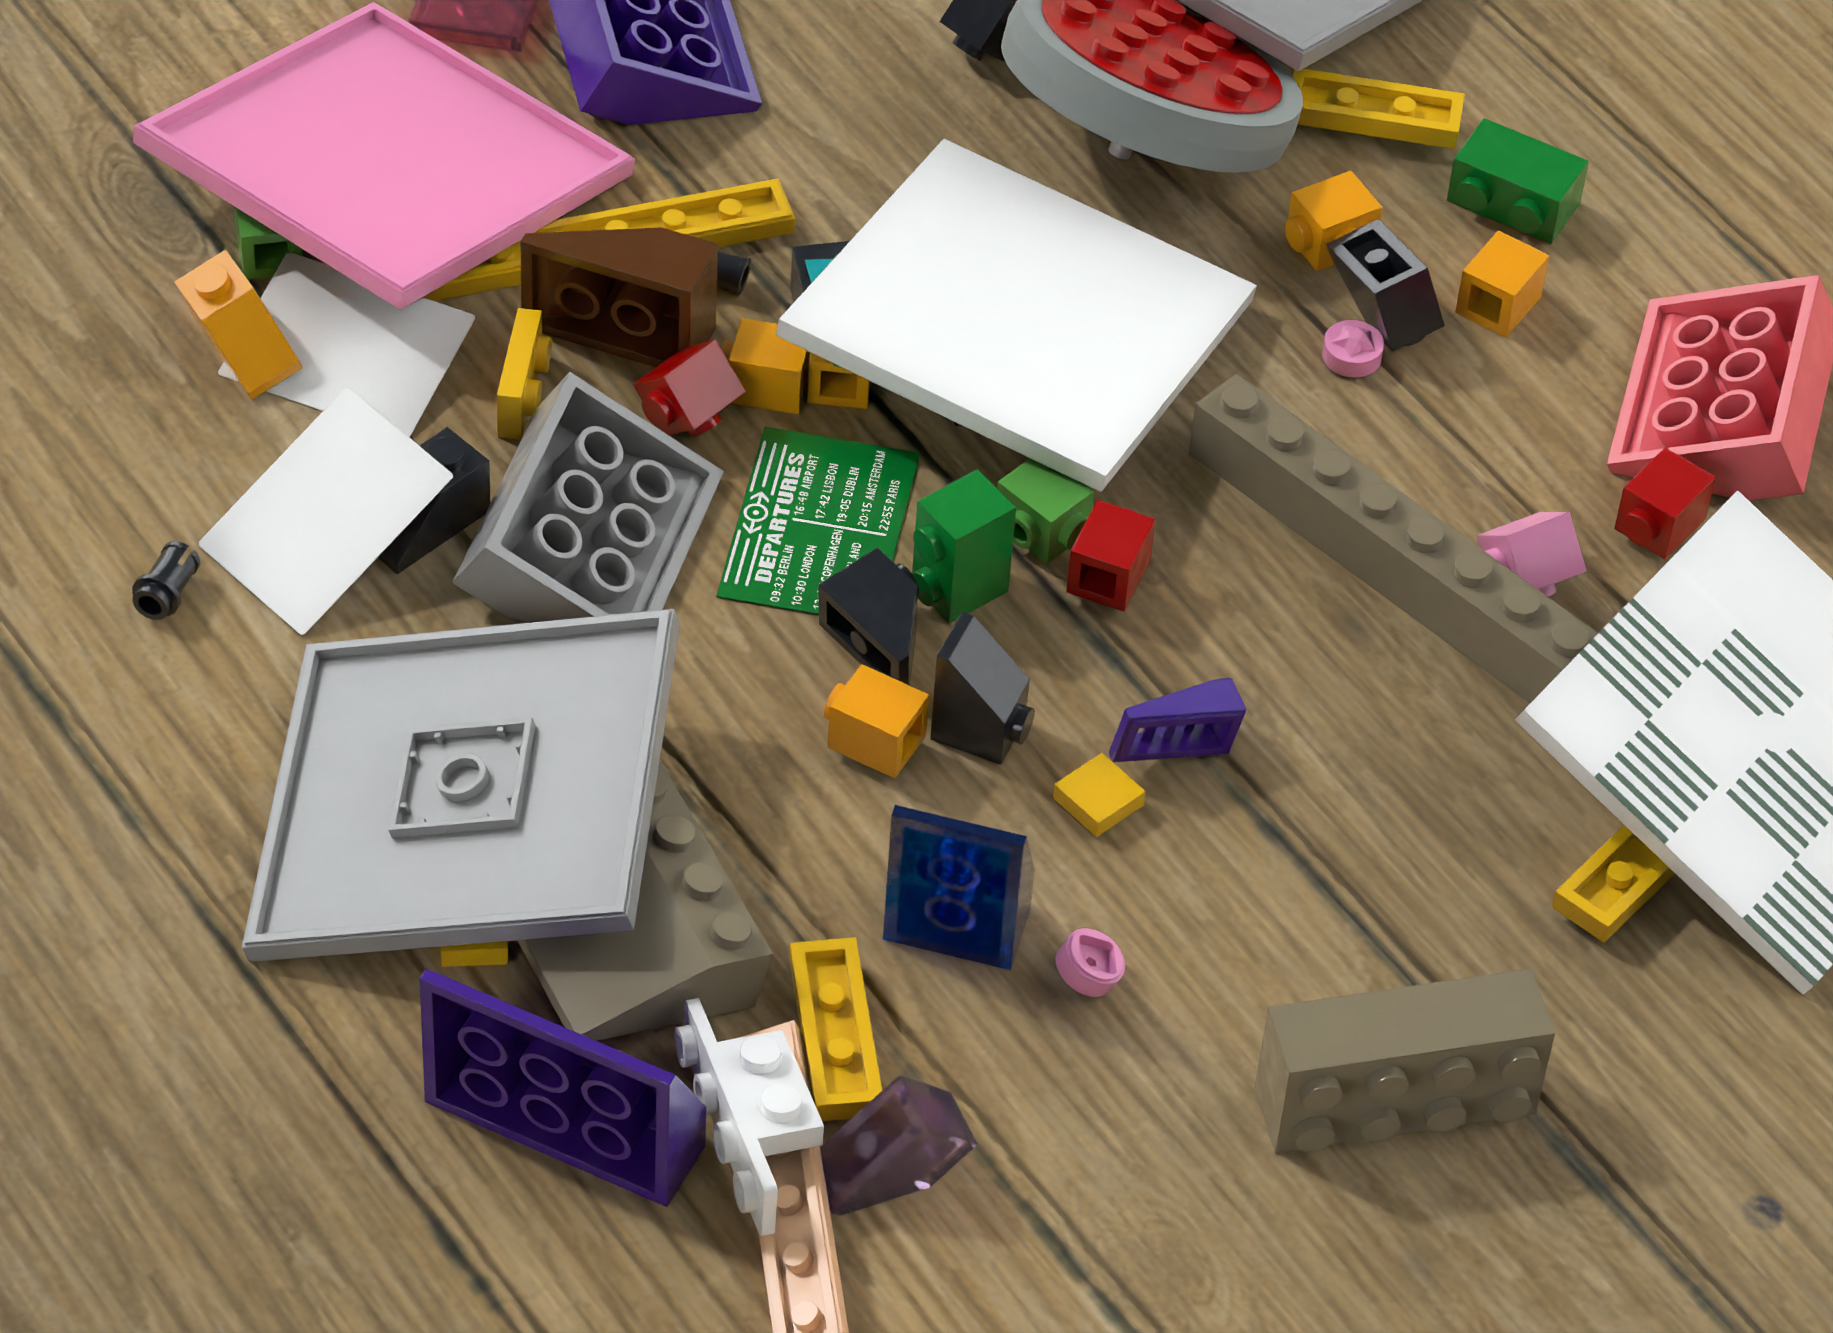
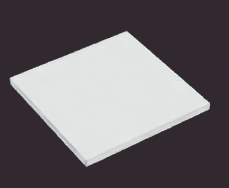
M943 139L781 316L776 336L1102 492L1250 305L1257 285L951 141Z

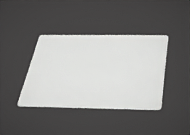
M291 252L287 253L260 299L298 357L303 368L266 392L324 411L345 388L349 387L410 438L472 326L475 315L424 297L399 310L331 266ZM223 362L218 374L238 382L229 367Z
M347 387L199 541V546L300 635H304L453 478V474L351 388Z

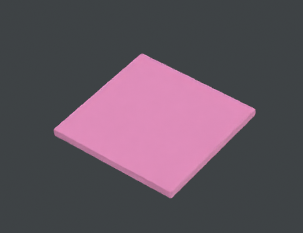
M375 2L136 124L133 135V143L399 310L522 240L526 233H534L632 176L635 158Z

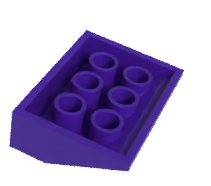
M549 0L581 112L588 113L599 119L607 118L634 125L756 112L762 105L730 0Z
M427 968L419 978L424 1098L426 1103L668 1207L704 1150L706 1142V1106L676 1075Z

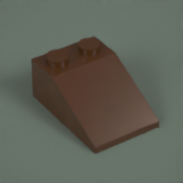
M662 227L526 233L520 241L521 308L542 311L543 334L657 367L684 347L710 341L716 330L718 244Z

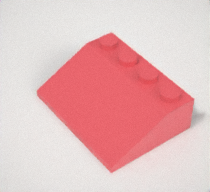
M1814 275L1650 299L1607 461L1610 472L1635 477L1666 447L1716 477L1712 494L1731 498L1738 490L1748 500L1804 494L1833 365V306L1820 276Z

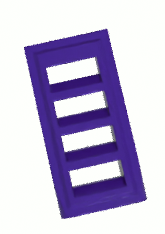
M1231 678L1208 681L1126 708L1110 747L1109 756L1112 762H1128L1229 754L1247 709ZM1139 728H1144L1142 732L1137 733Z

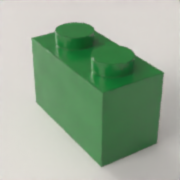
M1483 118L1453 160L1446 201L1552 244L1581 203L1589 161Z
M978 469L917 501L916 523L913 534L912 574L919 587L918 599L924 605L932 606L949 624L957 620L962 612L970 613L1009 591L1016 507Z

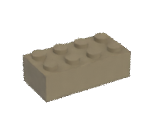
M1532 968L1270 1006L1267 1010L1255 1091L1275 1153L1293 1150L1313 1152L1321 1150L1328 1145L1360 1140L1379 1142L1389 1139L1394 1135L1426 1130L1445 1132L1459 1125L1492 1120L1511 1122L1525 1115L1536 1114L1555 1031Z

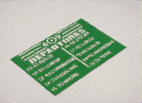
M765 426L716 597L819 615L818 584L877 547L893 561L920 453Z

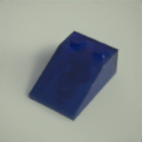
M895 805L891 815L883 940L1011 970L1031 909L1035 869L1027 836Z

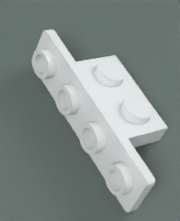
M700 999L685 1000L683 1026L676 1027L674 1030V1043L679 1063L683 1068L691 1066L694 1074V1094L706 1106V1115L710 1114L714 1123L713 1139L718 1159L722 1164L730 1163L733 1169V1188L740 1212L751 1213L760 1236L774 1234L778 1189L765 1156L823 1145V1122L783 1030L717 1042Z

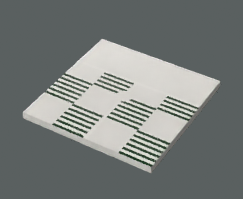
M1737 490L1525 708L1515 721L1804 995L1833 965V580Z

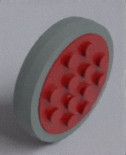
M1017 0L1008 16L1001 49L1005 62L1012 73L1029 91L1058 113L1091 132L1110 140L1111 143L1108 151L1117 158L1129 159L1134 150L1167 162L1202 170L1231 173L1252 172L1275 164L1281 158L1295 133L1303 107V97L1300 88L1290 73L1270 54L1175 0Z

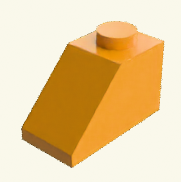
M227 250L222 251L174 281L196 323L251 400L303 368L257 292Z

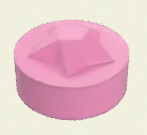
M1358 320L1337 322L1325 333L1322 350L1323 361L1333 372L1345 377L1357 378L1370 375L1381 364L1384 340L1381 333L1366 322Z
M1082 928L1072 932L1056 953V966L1063 980L1072 989L1086 996L1100 997L1106 995L1122 978L1125 972L1124 956L1117 944L1107 935L1094 929Z

